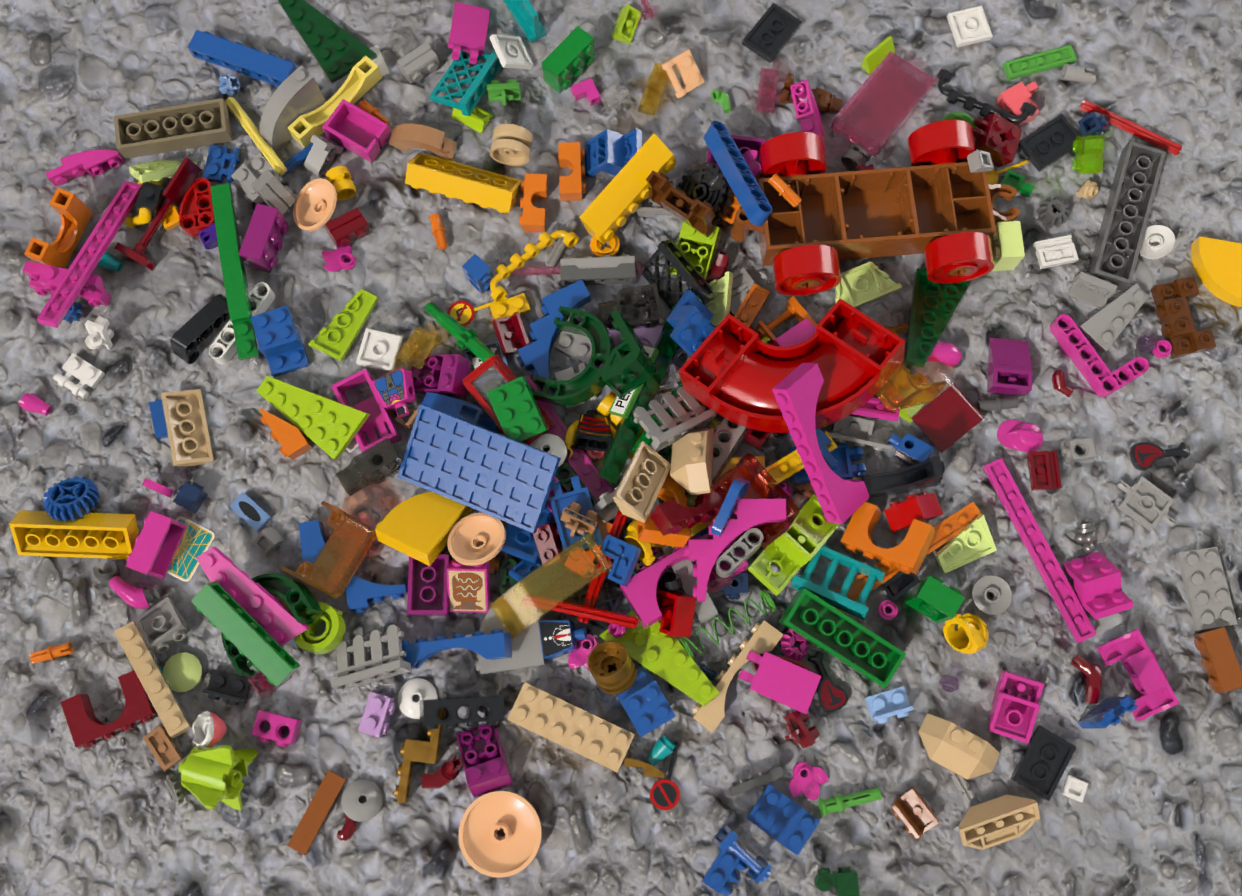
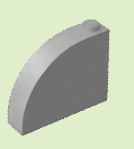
M303 66L297 68L275 90L266 104L261 117L260 136L268 142L275 153L293 138L287 127L299 116L317 109L326 102L314 76Z
M525 587L515 589L504 595L486 614L479 632H484V635L491 634V630L503 629V632L510 633L512 658L489 660L478 654L475 664L476 670L480 671L481 675L545 666L538 622V607L523 603L525 594H535Z

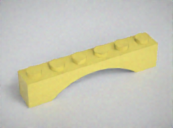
M367 56L363 57L352 68L343 85L327 102L317 109L299 116L287 127L292 137L303 148L311 144L310 139L312 135L320 136L324 132L322 127L342 99L354 105L382 79L379 67Z

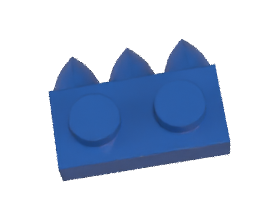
M720 850L701 881L720 894L730 895L732 890L727 881L739 882V876L734 869L747 870V865L733 851L729 852L727 850L723 853Z

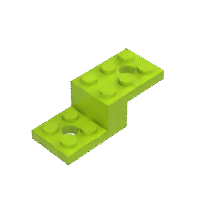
M813 494L791 521L774 536L747 569L777 596L799 569L815 556L840 524L827 522L818 498ZM813 517L820 521V525H816L813 522ZM770 564H775L778 567V572L772 571Z

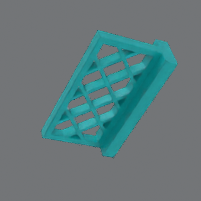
M502 0L531 44L546 36V31L539 22L538 13L529 0Z
M460 51L459 60L452 62L430 94V100L459 109L463 115L469 117L486 92L487 84L491 83V80L495 78L502 67L496 51H493L492 54L484 52L483 56L478 55L476 66L470 68L466 67V64H469L470 58L463 59L466 53H471ZM487 59L485 63H478V60ZM464 66L465 69L457 72L454 71L457 67ZM479 70L476 76L470 77L469 73ZM467 74L468 78L458 81L457 77ZM455 78L456 82L446 85L447 80ZM468 83L471 84L469 88L463 90L460 87ZM456 87L459 88L460 91L451 94L448 91ZM444 91L448 94L442 97L437 96L440 92ZM462 96L459 103L452 101L453 98Z

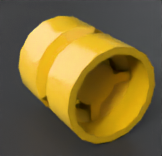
M336 166L326 172L327 180L336 189L338 201L350 199L356 194L357 191L351 180L352 177L348 167Z
M611 392L601 401L597 411L603 416H609V421L615 427H619L623 417L612 415L609 412L616 397Z

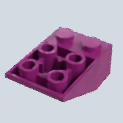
M989 338L987 393L1026 396L1032 391L1033 375L1028 341Z
M460 354L414 355L411 372L415 392L422 394L430 392L452 398H465L467 388L463 385L462 380L470 374L472 361Z
M484 724L456 734L468 788L474 798L513 785L496 725Z

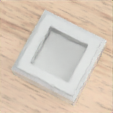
M1067 775L1061 795L1082 803L1089 783Z

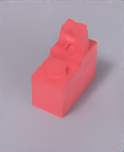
M1035 81L1026 86L1020 82L1002 92L996 104L1001 110L1008 111L1014 116L1022 114L1020 108L1024 102L1034 105L1037 109L1033 116H1028L1021 123H1013L1021 128L1032 122L1039 113L1037 105L1031 101L1032 94L1039 87Z

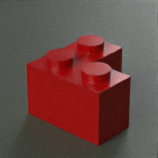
M926 491L906 496V501H895L889 504L890 508L884 510L892 532L910 527L913 519L926 522L943 515L936 494H927Z
M657 588V604L662 612L659 632L670 636L690 637L697 597L678 591L667 592Z

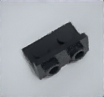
M213 669L208 687L203 689L202 693L208 694L207 698L219 701L221 697L227 699L226 703L238 706L239 702L246 703L253 679Z

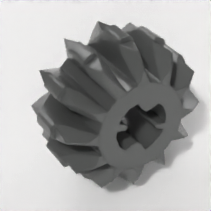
M1049 196L1039 204L1040 206L1036 213L1039 214L1038 220H1043L1042 225L1047 223L1049 228H1052L1053 226L1060 227L1061 224L1065 223L1071 211L1067 210L1069 204H1064V199L1058 200V196L1052 199Z

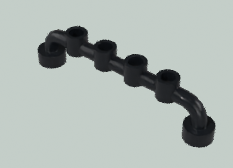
M940 69L937 74L939 79L938 89L941 94L947 96V102L956 105L957 101L964 103L962 107L968 111H972L974 108L979 109V114L983 117L996 113L1011 123H1021L1028 116H1033L1037 109L1034 105L1024 102L1020 108L1022 114L1014 116L1008 111L999 110L988 103L979 102L971 96L967 97L956 90L947 89L945 82L949 83L953 77L951 72Z

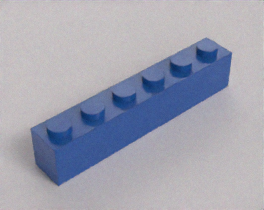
M196 30L187 47L194 58L278 87L296 70L295 64L289 59H280L274 54H266L257 48L245 47L242 43H234L225 37L213 36L207 31Z

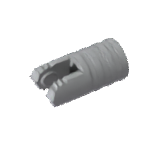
M1064 64L1061 80L1095 83L1097 81L1095 68Z

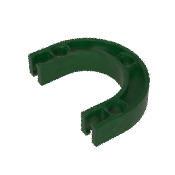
M560 306L558 311L563 316V319L568 320L569 317L570 320L568 322L560 321V318L556 317L554 324L560 331L583 335L590 339L592 345L590 361L579 375L569 380L557 381L534 375L532 381L538 385L537 388L542 389L544 386V390L539 392L534 391L533 387H530L535 400L555 405L570 406L591 399L605 387L606 384L601 378V374L612 349L616 345L611 333L597 317L586 311Z
M275 573L262 574L252 578L255 583L258 582L274 597H281L298 623L310 625L314 620L312 617L309 618L308 615L320 616L324 613L311 591L296 579ZM222 633L224 649L238 675L252 677L255 674V671L250 669L253 666L252 662L247 657L241 655L238 652V648L232 642L227 641Z

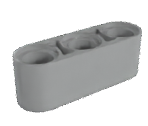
M751 528L743 534L717 560L715 568L717 575L722 578L730 577L760 548L763 541V533L757 528ZM755 536L759 542L751 543L748 537ZM740 549L745 555L738 557L734 554V551ZM727 563L730 569L724 571L720 568V564Z

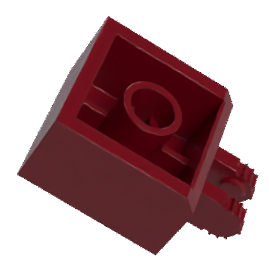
M996 113L983 119L975 118L972 124L976 127L972 129L973 136L976 138V150L990 152L992 164L998 168L1013 162L1022 129Z

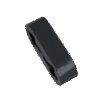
M665 572L657 587L667 592H672L681 588L683 584L679 575Z

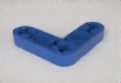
M743 477L733 481L710 533L721 537L737 501L745 496L751 481Z

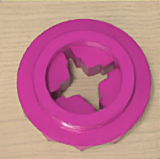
M787 630L781 638V648L784 655L796 661L802 660L804 656L808 655L807 649L809 646L807 645V640L794 631ZM795 642H799L797 647H791Z

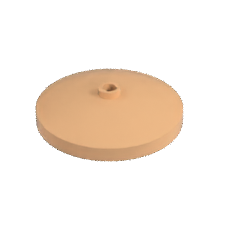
M494 791L476 799L465 811L459 826V844L465 859L475 870L490 877H508L522 871L534 859L541 844L542 828L536 810L524 797L509 791ZM504 829L505 835L503 837L499 836L498 830Z

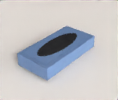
M244 492L230 505L257 532L272 518Z

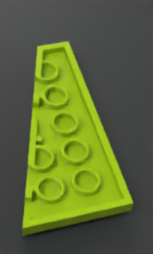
M266 376L257 389V392L333 460L340 458L370 416L369 413L270 376Z
M633 610L627 614L629 616L637 617ZM661 620L644 629L639 621L637 628L626 627V632L621 638H615L610 635L608 629L599 635L604 641L613 640L620 642L626 647L631 659L703 707L720 695L676 637L659 632Z

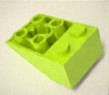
M683 222L676 246L706 280L722 232L719 227L713 226L715 229L707 238ZM671 267L670 274L677 275V270Z

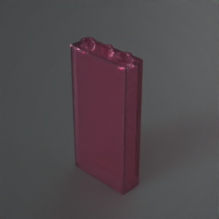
M890 51L838 112L830 128L864 149L867 153L877 157L926 97L935 80Z

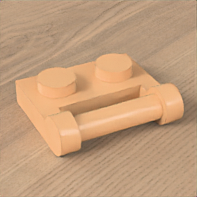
M689 49L661 65L663 70H666L673 84L677 98L684 96L704 83ZM674 64L685 85L683 88L672 68Z

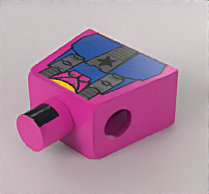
M402 368L372 381V385L384 408L389 410L396 409L398 417L409 415L407 404L416 400L413 376L410 370Z

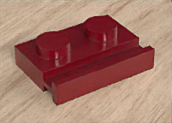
M1057 450L1026 453L1031 491L1061 489Z

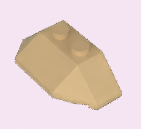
M714 428L693 431L672 444L670 476L691 495L711 493Z
M928 713L925 715L918 730L929 759L966 780L992 772L1000 755L987 741L950 721Z
M1004 795L969 807L958 826L962 845L984 850L1022 836L1031 828L1034 822L1040 820L1038 802L1033 799Z

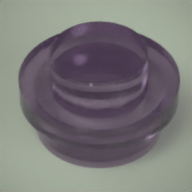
M1143 335L1137 339L1136 348L1139 352H1150L1156 347V340L1150 335Z
M943 675L939 680V685L942 686L943 690L953 692L959 689V680L951 675Z

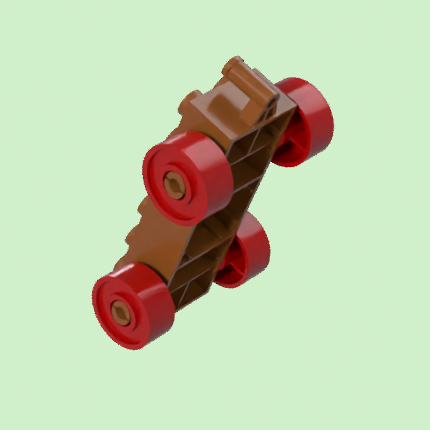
M962 120L937 121L924 125L911 133L908 137L911 167L825 173L827 168L824 144L820 136L809 132H791L773 137L760 147L763 178L758 180V184L772 206L771 214L765 223L759 227L749 221L743 209H739L735 214L731 236L735 241L743 242L748 237L749 229L758 232L762 266H773L776 291L784 295H812L836 287L841 282L839 260L923 253L928 279L934 283L951 284L977 279L994 269L990 239L996 232L995 225L997 222L1014 221L1019 216L1020 209L1012 208L1006 212L997 211L993 205L994 200L1004 198L1010 201L1017 194V190L1009 185L988 184L987 172H970L967 156L976 151L973 129L968 122ZM777 173L787 185L790 184V188L802 199L798 206L793 207L783 196H779L780 193L768 183L774 174Z

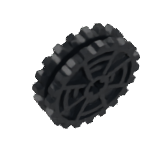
M703 163L702 166L699 164L695 165L694 170L690 168L687 176L683 175V181L678 184V187L690 199H698L702 203L706 201L713 207L712 210L715 214L711 222L713 225L715 220L720 221L722 219L721 216L728 213L727 208L731 207L732 203L730 201L734 198L732 189L721 169L714 164Z

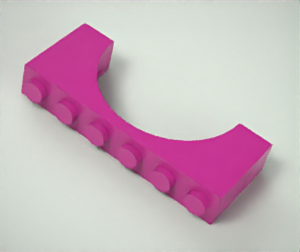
M707 530V534L702 537L698 535L691 540H712V536L708 535ZM732 541L730 544H728L727 547L723 550V552L719 555V557L723 555L735 542ZM684 547L675 548L673 550L674 553L669 556L663 555L656 560L657 563L652 566L642 567L639 570L640 573L631 576L627 587L620 584L621 591L644 629L662 619V613L659 610L656 599L657 586L663 574L671 566L688 560V557H684ZM739 549L734 551L736 556H743ZM747 561L743 563L729 578L731 579L739 573L745 571L748 567ZM720 564L722 570L727 571L730 569L729 564Z

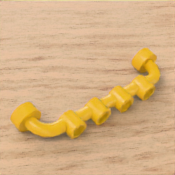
M556 230L550 235L547 232H543L539 236L540 242L538 244L528 243L524 248L526 253L522 256L515 253L510 258L511 264L507 267L504 264H500L496 268L495 272L497 274L490 282L491 297L495 302L502 301L506 297L507 291L502 286L497 287L498 282L507 279L515 269L522 268L527 260L535 258L543 248L550 247L555 239L559 237L564 238L563 243L568 248H572L579 241V237L574 232L569 233L565 230Z

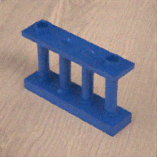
M725 824L712 839L713 842L723 853L727 850L729 852L733 851L750 867L747 870L748 874L756 883L764 882L770 876L772 866L760 855L755 860L737 844L738 841L736 839L738 835Z

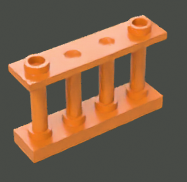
M794 296L787 300L786 311L769 324L765 325L762 320L758 322L757 333L762 339L764 337L770 338L768 342L770 345L776 339L771 331L790 316L794 317L798 324L807 318L815 327L818 325Z

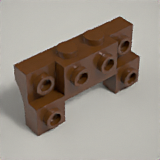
M652 171L646 179L650 187L649 198L708 238L715 229L711 223L715 217L712 210L713 207L706 201L702 203L698 199H690L684 191L672 187L668 182L669 178L664 173L660 172L658 174Z
M1195 276L1176 279L1171 283L1155 285L1150 289L1156 306V315L1161 322V332L1172 346L1170 354L1172 359L1209 351L1216 347L1211 329L1196 331L1186 300L1200 294Z

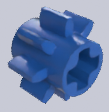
M74 301L63 320L70 324L73 321H80L81 316L84 314L80 310L82 305Z

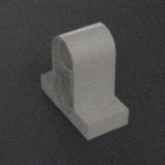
M312 135L310 142L313 143V146L304 162V167L322 177L328 171L336 153L341 154L344 147L329 138Z

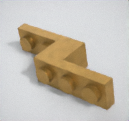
M444 708L439 709L437 713L439 719H444L445 717ZM438 725V729H428L430 741L406 739L405 743H402L401 755H403L402 764H399L397 773L400 776L399 785H396L394 796L397 797V802L407 803L409 800L414 761L438 763L443 725Z

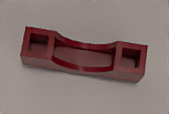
M716 484L711 486V493L698 495L695 500L696 507H685L674 500H670L657 505L650 518L663 536L670 533L676 534L683 528L687 527L689 529L697 523H705L711 518L717 517L726 495Z

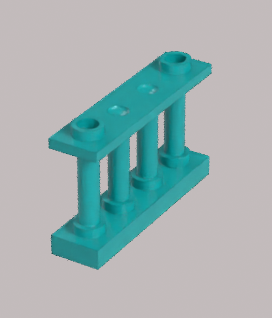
M824 544L809 561L803 575H800V577L794 575L791 587L796 590L805 588L831 606L865 620L869 610L865 602L875 581L883 582L885 573L877 566L872 565L870 567L831 550ZM820 556H823L832 561L821 584L817 585L811 582L810 577ZM842 564L850 568L840 591L835 593L830 591L828 586L838 565ZM857 572L869 576L858 600L852 601L848 599L846 595Z

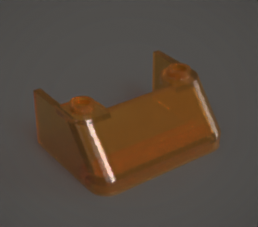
M902 324L886 329L901 338L909 325ZM902 362L876 394L886 409L897 411L932 402L947 383L946 381L930 384L922 374L915 373L910 375Z
M322 501L321 505L332 511L328 524L334 528V531L314 564L310 561H305L299 565L296 572L285 566H282L281 569L324 594L337 598L344 592L374 542L376 532L375 529L352 515Z

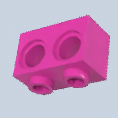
M258 710L251 735L257 736L259 741L269 742V739L277 741L276 745L288 747L289 744H296L302 720ZM268 721L271 727L266 733L263 730V725ZM285 726L290 729L288 737H284L282 734Z

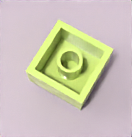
M1020 221L997 222L995 225L996 232L990 239L994 260V269L992 271L1014 270L1025 257Z

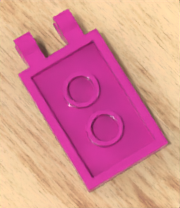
M455 2L448 48L453 49L451 59L459 60L460 51L471 53L469 63L476 64L478 55L483 56L490 15L489 9Z
M750 651L746 659L759 665L757 671L753 675L741 670L738 678L751 683L749 690L803 714H807L821 676L766 651L763 656Z

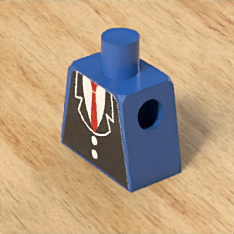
M894 433L888 440V443L896 448L894 456L907 466H912L929 459L934 451L932 446L909 433L903 439Z
M538 621L543 659L553 660L577 651V641L587 639L586 628L576 629L575 623L572 621Z

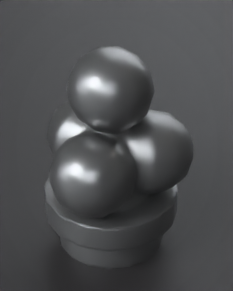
M1093 521L1077 523V528H1075V541L1083 544V551L1090 554L1095 550L1093 543L1097 539V534L1094 532L1096 531V526L1093 525Z

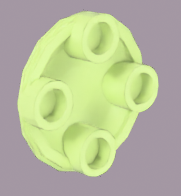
M187 652L178 653L171 656L165 663L163 677L171 690L187 692L201 683L202 665L196 655Z

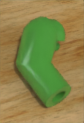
M713 90L711 92L713 101L722 105L724 113L732 112L728 94L720 90Z

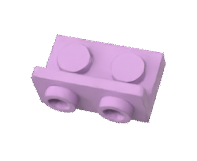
M370 692L358 731L378 738H382L383 734L386 735L389 729L387 721L389 715L393 714L396 703H393L394 698Z

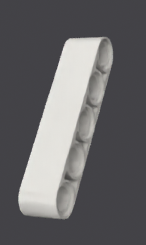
M264 282L257 283L248 294L250 307L256 306V309L251 311L252 316L265 313L275 299L273 290ZM267 291L266 295L261 296L262 292ZM230 320L209 348V355L219 364L228 363L237 352L235 336L232 341H228L231 336H234L233 324ZM220 351H223V354L217 357V354Z

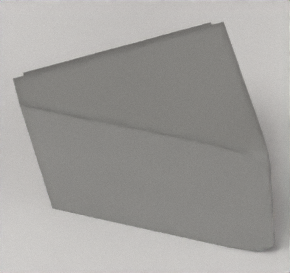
M976 150L967 156L971 173L994 170L990 152Z
M272 527L263 529L253 543L266 557L282 543L283 538Z

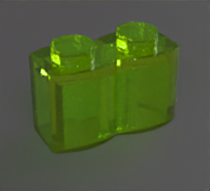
M1104 135L1076 136V140L1073 142V150L1076 155L1072 161V169L1077 174L1101 173L1103 168Z

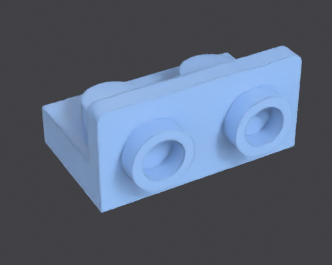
M904 686L864 698L871 720L878 721L879 724L890 721L889 717L897 715L898 718L908 716V711L914 710L913 706L909 704Z

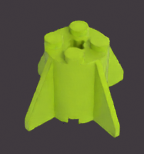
M227 745L207 749L194 747L186 760L181 761L178 771L181 773L182 787L187 788L205 808L213 810L222 801L231 808L241 811L243 806L240 792L245 784L242 783L243 776H247L248 766L259 754V751L252 748L233 750L231 746Z

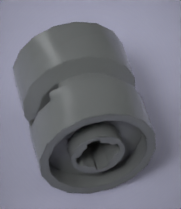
M856 138L850 149L841 157V162L848 170L855 171L857 165H866V162L875 154V148L866 139Z

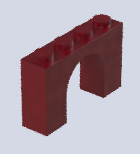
M134 670L118 677L125 697V708L121 716L113 723L104 724L98 720L88 694H78L60 702L76 748H92L97 745V741L113 739L116 737V733L131 731L135 729L134 725L149 723L154 720V716L158 715Z

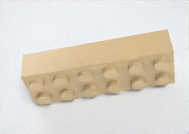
M524 682L507 720L615 772L619 771L635 735Z

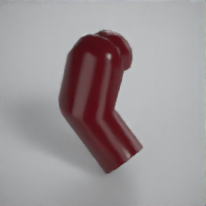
M1056 370L1052 375L1053 388L1070 397L1074 389L1065 384L1064 372Z
M346 814V824L337 832V838L341 841L349 840L357 830V821L350 819Z

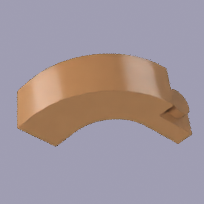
M410 123L395 126L389 141L390 145L404 152L412 148H420L431 151L447 160L453 159L457 143L445 137V133L440 130Z

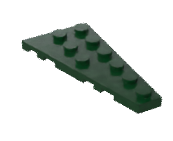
M278 0L280 6L331 83L350 74L352 68L363 57L367 56L370 60L377 58L375 52L305 0Z
M916 269L904 364L924 367L971 280L951 284L934 283L928 279L927 270Z

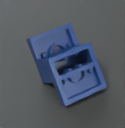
M636 128L623 135L606 129L586 141L585 176L591 178L602 171L616 176L642 147V130Z
M691 290L684 292L666 320L674 328L670 337L690 357L716 328L710 322L714 314Z
M288 306L251 317L260 352L267 358L273 377L310 366L300 331L293 323Z
M640 666L636 669L637 678L633 686L626 692L617 694V697L638 734L642 737L676 717L649 670Z

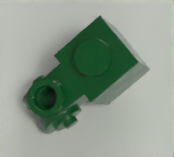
M850 866L838 867V871L830 872V868L817 869L818 873L814 878V885L820 891H828L832 884L835 886L836 896H860L857 871L851 869Z

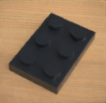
M773 2L742 40V45L771 63L800 28L802 21Z
M1061 114L1020 140L1018 147L1040 172L1082 145L1084 140L1065 116Z
M1037 726L1010 779L1046 801H1050L1077 747L1044 727Z

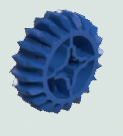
M75 476L72 479L68 477L67 480H61L58 484L53 483L54 487L48 488V492L44 493V498L42 499L44 509L52 519H57L58 522L62 520L68 522L70 519L75 521L78 517L82 518L83 515L90 514V510H94L95 505L99 504L100 494L97 485L91 479H86L84 476L81 478Z

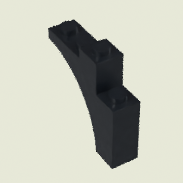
M932 456L921 463L906 468L863 476L862 481L866 485L869 498L911 492L913 489L939 485L943 479L945 467L943 461H940V456Z

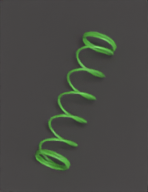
M762 589L760 591V599L764 611L751 599L746 598L744 601L749 622L736 609L729 608L728 614L733 631L722 620L714 617L712 623L717 641L704 628L698 626L696 632L701 651L687 637L679 638L680 643L689 656L694 659L695 657L685 639L698 652L703 654V647L698 633L699 628L716 644H719L714 619L719 620L735 635V629L730 616L731 609L751 626V620L746 607L747 600L752 602L765 616H767L763 599L772 612L776 611V606L768 592Z

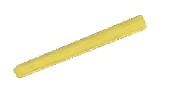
M228 97L225 100L228 108L276 173L284 175L287 172L285 165L268 142L260 136L259 130L236 99Z

